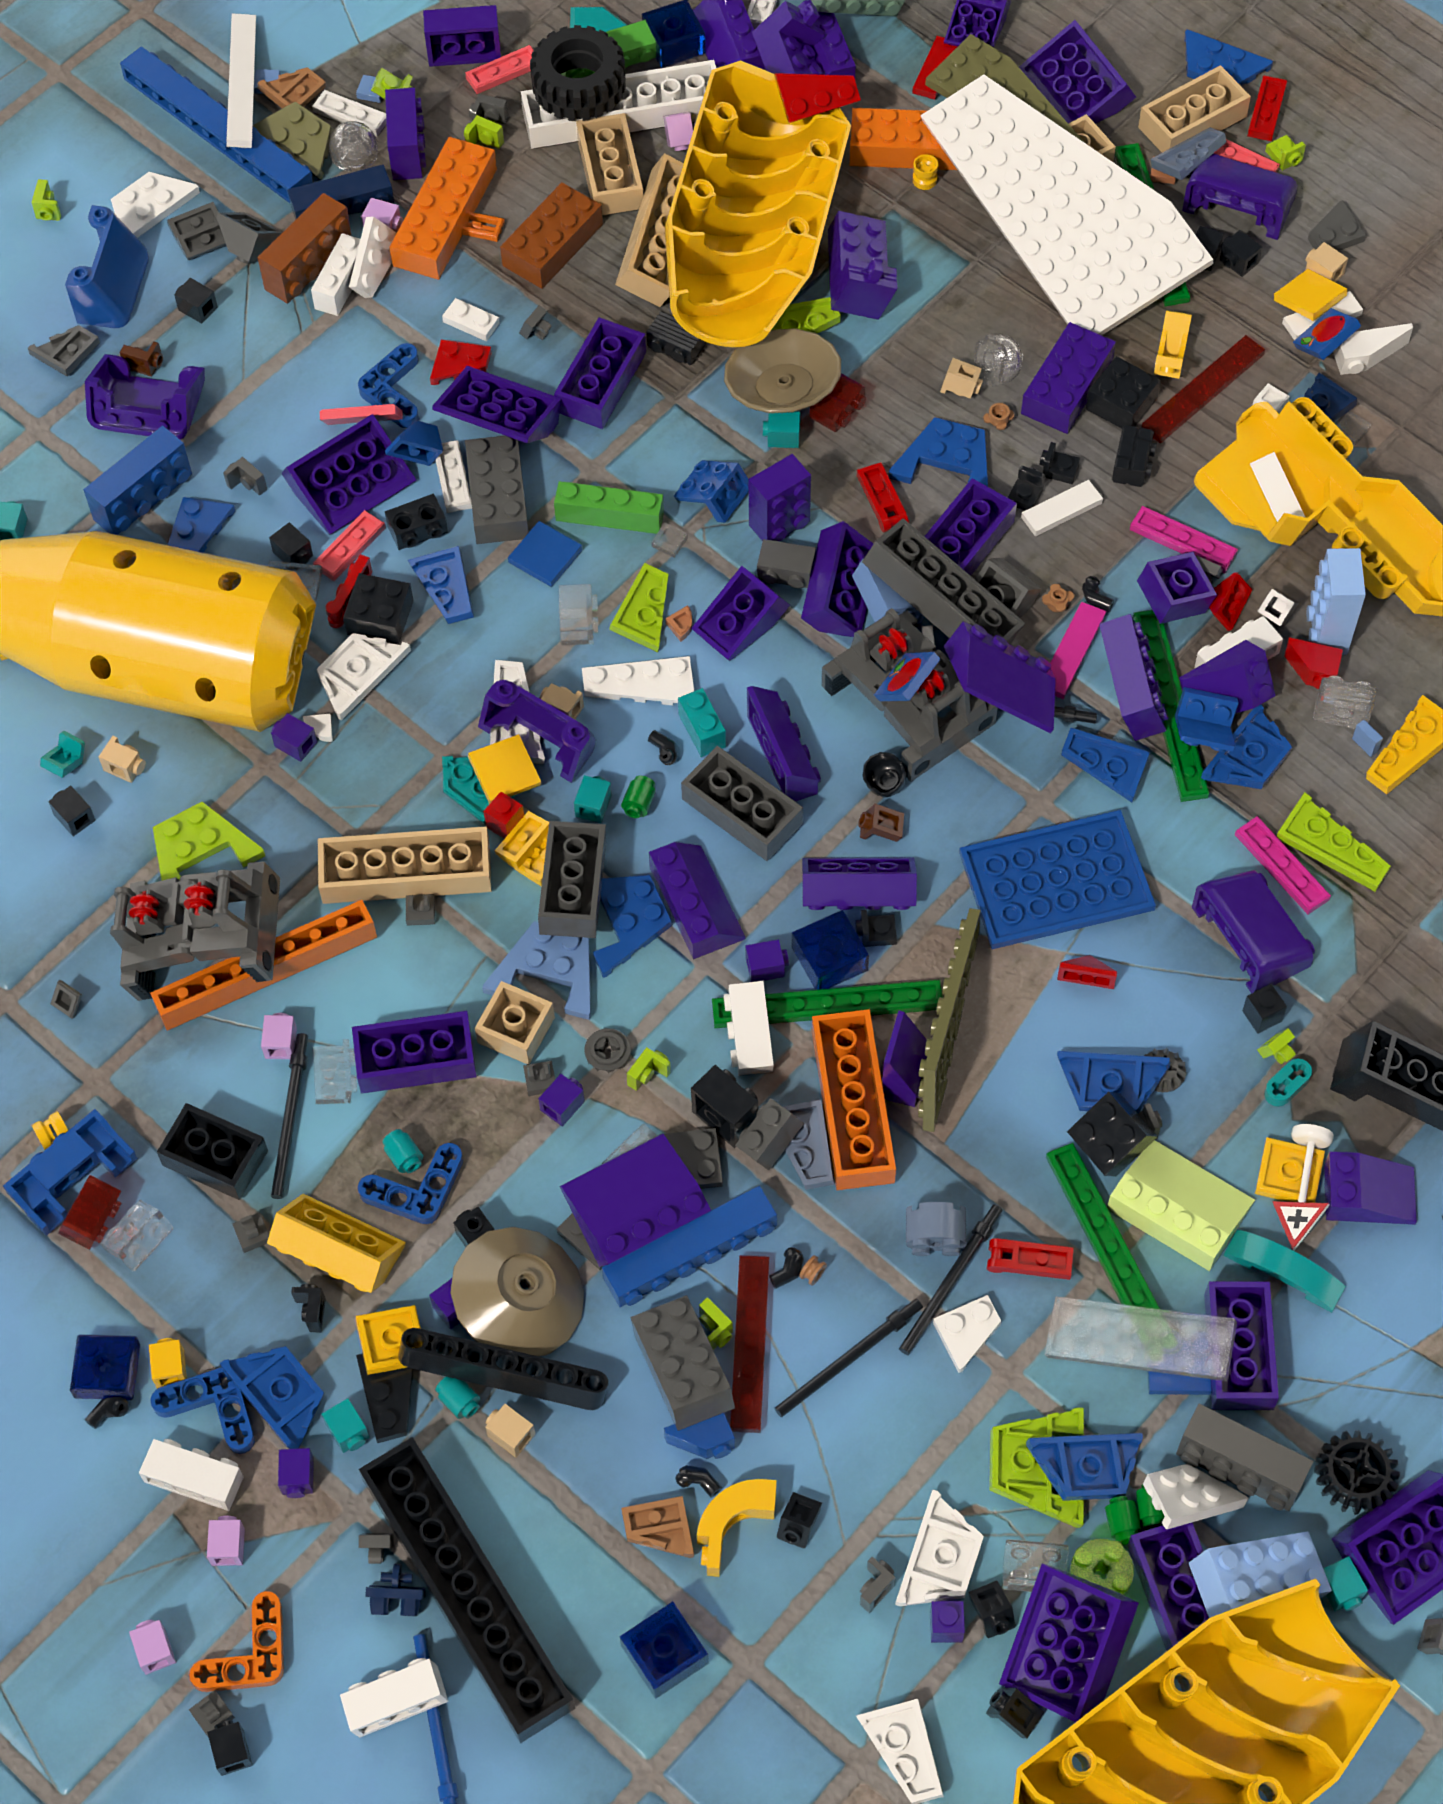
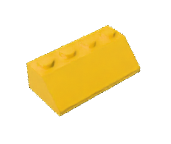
M301 1194L276 1212L267 1244L276 1247L283 1254H290L301 1259L308 1266L317 1267L328 1272L335 1279H342L353 1284L360 1291L372 1293L385 1282L403 1251L406 1242L308 1195Z

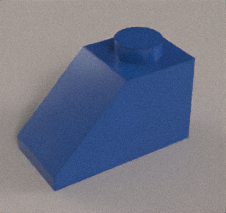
M417 420L414 421L385 450L386 455L430 466L443 452L438 426Z
M724 1413L677 1431L675 1424L664 1428V1438L667 1444L705 1459L725 1457L732 1452L731 1449L735 1448V1437Z

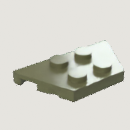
M297 102L291 103L252 125L267 140L271 139L282 151L289 152L298 163L306 165L311 170L312 175L320 180L323 178L322 167L324 159L328 158L329 143L332 141L334 133L331 125Z

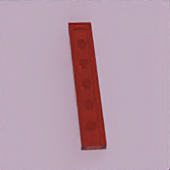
M1245 335L1142 423L1141 428L1153 430V438L1161 444L1264 355L1265 349Z
M739 1256L732 1383L735 1409L731 1410L730 1419L732 1432L761 1433L769 1257Z

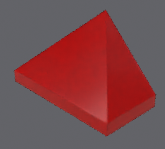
M1238 572L1231 574L1214 588L1217 596L1209 607L1227 631L1233 629L1252 592L1251 587Z
M1087 955L1060 962L1057 980L1114 989L1117 971L1095 957Z

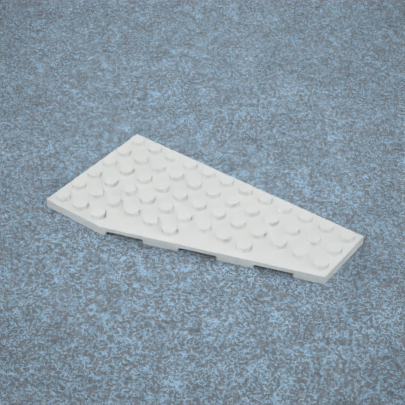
M982 75L921 115V119L1067 325L1071 322L1099 335H1103L1213 264V258L1171 201L986 75Z

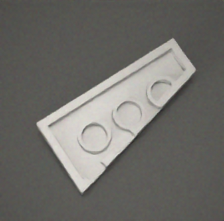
M690 656L582 668L585 697L613 700L631 698L635 702L646 703V700L661 701L662 705L673 706V703H678V697L694 692Z
M495 660L493 684L499 680H508L529 692L523 662ZM516 721L509 731L502 726H498L490 732V745L519 734L532 763L544 764L545 757L540 745V736Z

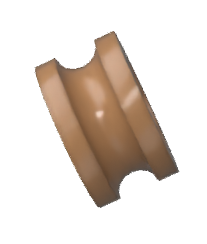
M813 1255L804 1265L799 1277L801 1279L807 1278L809 1280L808 1283L813 1286L823 1275L827 1263L824 1261L820 1263L818 1257Z

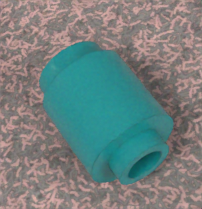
M396 1129L385 1136L382 1141L384 1151L400 1173H413L420 1168L424 1155L408 1133L403 1132L401 1129Z
M444 1377L436 1386L435 1391L439 1394L438 1398L458 1419L463 1417L468 1419L480 1408L478 1404L480 1396L465 1381Z

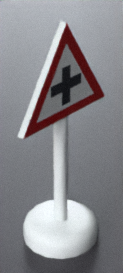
M1311 1124L1296 1125L1292 1128L1291 1133L1294 1142L1307 1146L1298 1202L1272 1201L1293 1251L1296 1250L1330 1205L1329 1203H1306L1314 1148L1323 1149L1329 1147L1334 1137L1333 1132L1329 1129Z

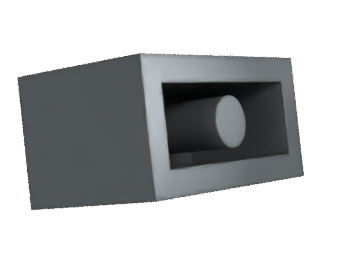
M763 539L757 563V577L768 584L777 583L789 585L793 588H808L816 547Z

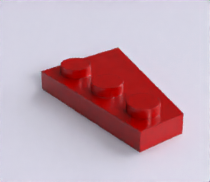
M774 74L788 124L861 101L855 78L851 75Z

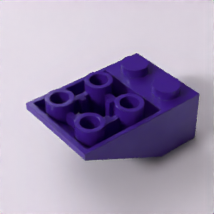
M957 0L944 44L958 47L972 34L994 47L1004 26L1011 0Z

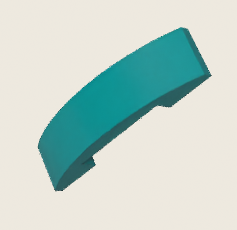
M1237 1229L1223 1255L1249 1270L1254 1266L1306 1294V1300L1331 1313L1346 1287L1336 1277L1306 1257L1281 1244Z

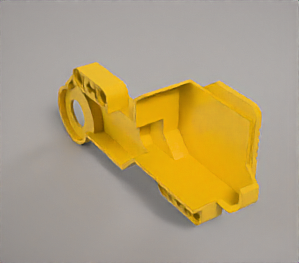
M1300 397L1292 403L1289 401L1280 414L1268 402L1256 403L1243 412L1236 422V440L1202 467L1194 477L1195 486L1233 525L1260 531L1270 542L1292 546L1319 523L1328 533L1338 534V537L1332 543V549L1360 548L1364 585L1375 597L1385 599L1395 593L1414 614L1443 616V525L1399 480L1363 477L1346 460L1353 450L1351 440L1311 399ZM1275 452L1305 517L1284 513L1277 522L1250 463Z

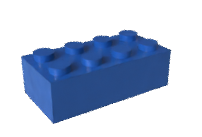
M162 425L83 490L93 520L108 533L118 535L127 530L140 516L145 515L157 502L165 499L179 484L186 482L189 476L192 475L184 443Z

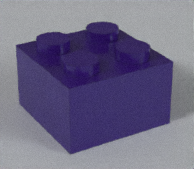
M1194 552L1149 561L1137 579L1160 624L1204 614L1217 596Z

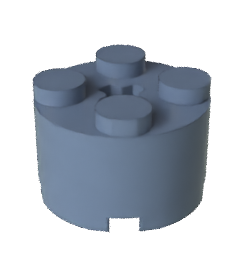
M948 1202L919 1203V1209L913 1211L912 1205L907 1207L906 1246L912 1249V1254L915 1256H928L930 1251H942L944 1256L960 1255V1249L966 1246V1208L960 1205L959 1211L953 1209V1203Z

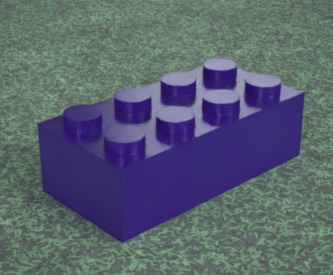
M598 317L554 393V396L561 398L560 414L603 429L646 355L645 333Z
M1069 322L1023 394L1021 414L1068 434L1087 403L1089 389L1113 361L1116 341Z
M972 478L924 537L971 576L1014 523L1017 503Z
M1131 614L1100 623L1099 626L1121 715L1134 740L1137 741L1167 731L1164 721L1168 720V714L1160 700V697L1163 695L1159 682L1156 681L1154 676L1157 673L1153 659L1149 656L1150 644L1147 636L1144 635L1140 622L1135 623Z
M468 1011L352 1027L356 1073L361 1094L477 1077Z
M1209 1281L1204 1299L1209 1346L1212 1410H1274L1279 1399L1270 1282Z
M1193 1523L1170 1529L1159 1526L1131 1535L1127 1545L1166 1651L1209 1619L1189 1566L1191 1560L1204 1552Z

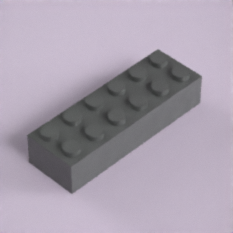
M901 519L876 540L862 561L865 566L949 638L964 621L972 626L977 624L984 628L988 634L994 637L999 635L1011 644L1026 624L905 519Z

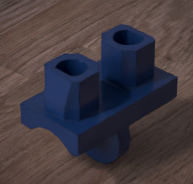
M394 1564L392 1573L381 1572V1582H392V1586L369 1585V1587H366L365 1597H370L369 1603L372 1615H388L390 1598L401 1599L400 1616L415 1617L419 1615L421 1600L426 1597V1587L401 1586V1583L413 1582V1574L402 1573L401 1564Z

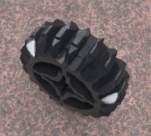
M1360 1430L1355 1431L1353 1438L1347 1431L1342 1433L1341 1439L1334 1435L1330 1440L1331 1444L1324 1443L1321 1448L1323 1453H1318L1316 1461L1319 1464L1315 1466L1314 1473L1321 1475L1316 1479V1485L1325 1486L1321 1492L1322 1496L1330 1494L1333 1496L1330 1501L1331 1506L1336 1505L1337 1501L1343 1504L1341 1506L1342 1512H1346L1349 1506L1352 1507L1354 1515L1360 1513L1361 1507L1366 1513L1373 1511V1506L1377 1507L1384 1504L1385 1500L1393 1497L1391 1492H1396L1399 1485L1395 1480L1399 1479L1400 1472L1394 1470L1398 1465V1460L1388 1459L1393 1453L1392 1449L1383 1450L1381 1448L1384 1444L1383 1439L1378 1440L1377 1443L1372 1442V1433H1368L1365 1439L1362 1438ZM1345 1452H1359L1357 1457L1351 1459L1337 1457ZM1368 1458H1371L1375 1462L1380 1471V1474H1378V1470L1371 1467ZM1360 1462V1477L1358 1476L1357 1480L1354 1483V1468H1356L1358 1463ZM1334 1471H1336V1475L1344 1479L1345 1488L1336 1479ZM1361 1486L1377 1487L1376 1490L1369 1493H1355L1356 1489Z

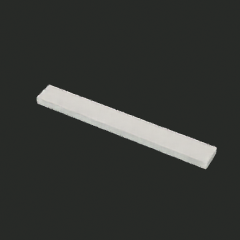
M232 13L227 147L252 148L256 15Z

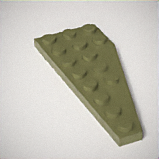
M972 34L926 77V86L948 98L982 75H986L1084 142L1010 57Z
M969 908L967 919L961 920L959 929L961 939L956 938L954 945V955L956 957L950 958L948 967L950 978L945 977L942 994L945 996L944 998L939 997L937 1004V1015L939 1017L933 1018L931 1025V1035H933V1038H928L926 1042L925 1056H927V1059H922L920 1063L919 1077H924V1080H921L919 1086V1097L923 1098V1100L920 1101L918 1117L923 1118L924 1131H935L948 1079H946L948 1067H951L954 1041L957 1040L965 998H963L965 986L969 984L971 961L974 960L980 933L981 910Z

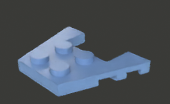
M534 921L482 987L483 993L493 995L501 981L513 985L516 974L569 986L572 988L564 1008L565 1014L590 1020L589 938L539 935V923Z

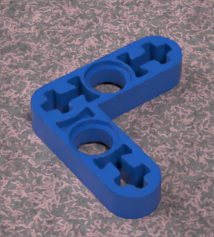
M409 343L397 346L358 381L360 396L372 406L384 405L381 402L388 397L395 399L393 404L399 408L401 407L405 416H403V419L392 421L402 428H408L414 421L419 420L417 407L392 388L396 382L418 364L417 349ZM386 368H392L395 370V372L389 376L383 375L381 373Z
M454 1143L441 1145L432 1159L419 1190L377 1175H367L358 1183L360 1198L368 1205L421 1224L433 1223L439 1217L463 1163L461 1149ZM450 1153H454L456 1160L450 1159L447 1164V1171L443 1170L445 1166L443 1156H449ZM435 1177H442L445 1179L446 1184L442 1189L435 1190L429 1186L430 1181ZM373 1184L376 1185L377 1191L385 1194V1200L382 1201V1194L375 1191L368 1195L366 1187L371 1188ZM396 1193H403L407 1196V1200L403 1205L395 1206L390 1202L392 1196ZM429 1195L432 1197L430 1202L432 1212L426 1211L425 1214H422L420 1207H426Z
M222 1368L160 1387L153 1392L150 1399L151 1406L158 1416L164 1418L215 1403L224 1437L230 1450L237 1454H244L254 1446L255 1436L243 1394ZM223 1377L230 1381L226 1389L219 1385ZM210 1381L212 1385L211 1388L214 1392L212 1394H210L209 1389L206 1385V1382ZM195 1385L201 1386L203 1394L200 1398L192 1400L187 1397V1391L190 1387ZM180 1391V1395L184 1401V1403L180 1404L178 1396L176 1394V1392ZM164 1396L171 1400L167 1408H163L160 1404ZM232 1403L238 1404L241 1410L236 1417L229 1418L224 1415L227 1405ZM239 1425L243 1436H247L241 1445H238L237 1441H233L237 1439L233 1426Z

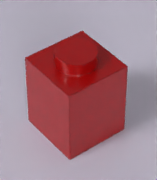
M501 791L483 811L487 828L503 839L524 817L523 805Z

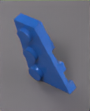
M1070 728L1061 755L1132 803L1150 752Z

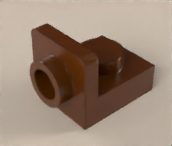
M153 341L148 351L123 345L120 350V356L128 362L131 371L152 377L157 368H160L163 362L160 345Z
M874 804L866 812H863L859 818L860 838L866 840L871 834L898 842L903 835L904 813Z

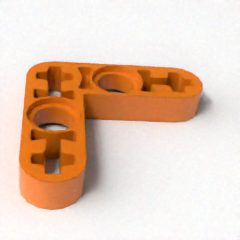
M264 1591L256 1595L252 1602L253 1655L205 1659L196 1662L190 1669L189 1677L197 1690L212 1692L214 1690L223 1691L275 1685L281 1680L284 1673L282 1605L277 1595L270 1591ZM266 1600H270L271 1604L275 1606L270 1608L269 1618L271 1622L276 1621V1624L265 1622V1614L262 1609H259V1607L264 1606ZM271 1630L276 1633V1641L271 1646H262L259 1643L260 1635L264 1631ZM260 1653L270 1654L271 1664L273 1668H277V1670L271 1671V1677H266L264 1672H260L261 1669L266 1668V1657L264 1655L259 1656ZM234 1665L245 1667V1675L239 1681H232L228 1678V1671ZM222 1666L223 1682L219 1683L220 1679L218 1676L208 1677L207 1683H202L200 1678H197V1675H201L205 1668H207L210 1674L220 1673L218 1667Z

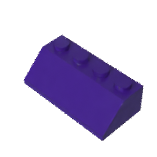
M703 0L690 13L707 60H714L716 68L741 60L765 70L752 34L754 28L742 0Z
M805 0L798 6V8L801 9L808 3H813L811 0ZM818 12L820 28L825 36L812 49L815 52L816 62L822 70L821 75H851L855 78L856 66L835 14Z
M844 521L825 528L820 532L801 619L819 632L854 637V633L863 628L867 606L852 575L873 546V543Z
M755 686L747 687V717L780 791L795 802L817 795L818 783L821 782V777L817 767H812L810 764L811 756L807 745H802L799 740L801 738L800 731L796 722L792 723L789 718L791 713L786 700L782 701L777 691Z
M673 842L649 851L650 870L693 960L746 939L701 845Z
M914 857L802 858L803 906H808L811 910L825 909V906H837V909L850 910L853 909V906H865L868 910H879L882 906H893L897 910H907L910 906H916L917 903Z

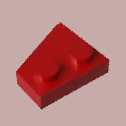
M441 339L430 376L431 385H438L439 380L454 377L455 380L466 366L487 372L492 354L491 347Z

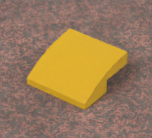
M528 811L494 851L508 865L542 887L549 822Z

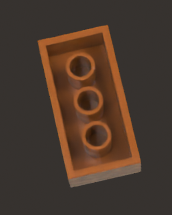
M561 182L500 246L502 266L543 289L603 225L602 205Z
M323 193L257 257L264 289L288 304L294 297L300 295L302 289L310 281L317 278L341 234L352 236L347 207Z

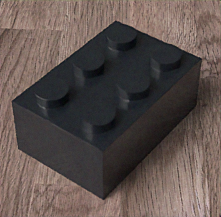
M185 1103L157 1150L162 1166L238 1200L241 1199L268 1152L262 1136L188 1103Z

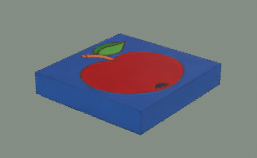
M1330 308L1293 341V344L1297 349L1324 360L1357 331L1361 324L1358 319Z
M935 652L905 653L875 692L874 696L879 701H910L940 661V657Z

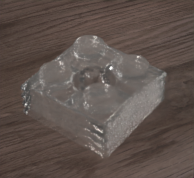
M1339 676L1322 678L1315 701L1312 719L1354 729L1362 720L1369 723L1377 689L1364 681L1353 683L1344 681Z

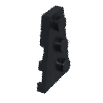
M363 1353L356 1355L377 1444L407 1436L414 1369L407 1367L367 1375Z

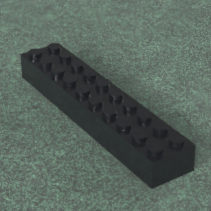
M409 1438L359 1468L358 1470L364 1484L520 1744L573 1711L575 1704L572 1696L414 1438Z

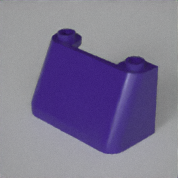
M1212 154L1191 175L1186 186L1182 211L1194 214L1200 206L1208 210L1211 202L1257 216L1255 225L1260 226L1262 223L1267 229L1266 237L1278 240L1295 200L1298 185L1290 176Z
M104 354L85 380L87 420L90 425L100 430L150 436L163 425L181 440L190 430L205 381V369L195 366L183 368L179 373V383L134 377L130 375V366L124 358L117 355Z
M496 681L485 694L478 727L490 734L492 729L498 726H502L509 731L516 721L560 748L555 758L562 763L560 776L572 783L592 755L596 745V739L589 729L511 681Z
M1250 870L1209 880L1197 886L1192 909L1198 918L1206 915L1205 919L1208 923L1214 921L1241 960L1240 969L1242 972L1246 970L1250 976V981L1246 982V987L1251 994L1270 984L1274 986L1311 967L1313 954H1315L1313 944L1300 933L1268 888L1267 880L1262 873Z

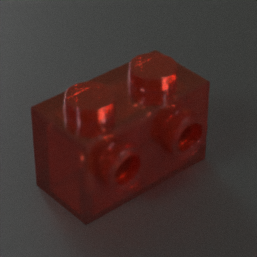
M89 1175L62 1223L58 1234L89 1250L94 1242L100 1244L108 1230L104 1223L108 1216L114 1219L122 1202L118 1201L121 1190Z

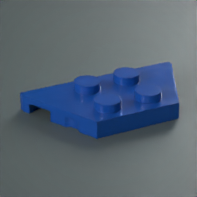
M1187 29L1185 31L1187 77L1195 79L1221 65L1242 86L1255 80L1256 75L1264 70L1268 72L1272 68V60Z
M1262 705L1252 709L1233 733L1236 745L1234 751H1219L1203 771L1201 776L1203 780L1262 789L1290 754L1292 746L1280 734L1279 728L1274 721L1270 722L1264 715V707Z
M1069 1051L1057 1052L1058 1060L1079 1111H1089L1109 1091L1120 1093L1139 1114L1171 1064L1170 1058Z
M284 1346L271 1349L269 1352L253 1353L247 1357L234 1360L227 1359L220 1362L222 1369L288 1449H299L324 1397V1392L289 1349Z
M1143 1434L1029 1438L1026 1441V1446L1063 1501L1109 1499L1126 1494L1130 1482V1473L1134 1469L1135 1457L1138 1447L1142 1443Z

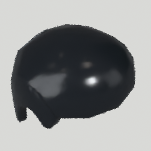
M879 752L870 756L864 763L863 780L875 795L891 797L899 793L905 785V768L894 754Z

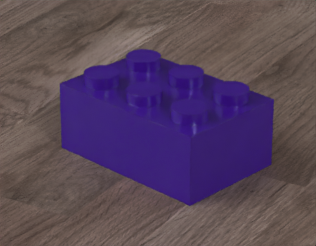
M496 5L423 10L424 34L429 67L488 63L501 57Z
M415 87L386 89L387 147L392 179L422 178V168H426L425 152L421 153V151H424L426 147L424 133L420 134V132L425 130L424 116L419 115V113H422L421 98H416Z
M793 454L748 479L749 526L762 541L766 539L780 542L788 534L796 529L804 528L810 522L811 474Z

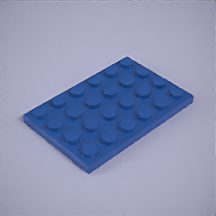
M1121 810L960 847L959 850L977 908L981 910L980 916L991 949L1155 911L1156 904Z

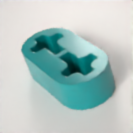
M1299 1058L1289 1061L1268 1081L1264 1092L1266 1101L1277 1107L1287 1104L1308 1084L1312 1075L1310 1064ZM1293 1071H1303L1302 1076L1298 1075L1293 1080L1290 1079ZM1283 1085L1286 1086L1283 1095L1280 1093L1277 1095L1273 1094L1274 1089L1278 1090Z

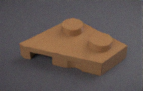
M306 67L296 70L294 73L278 75V79L265 82V80H261L258 82L257 89L282 109L293 102H297L304 107L326 87V82Z
M683 1496L621 1508L627 1542L687 1558L694 1557Z

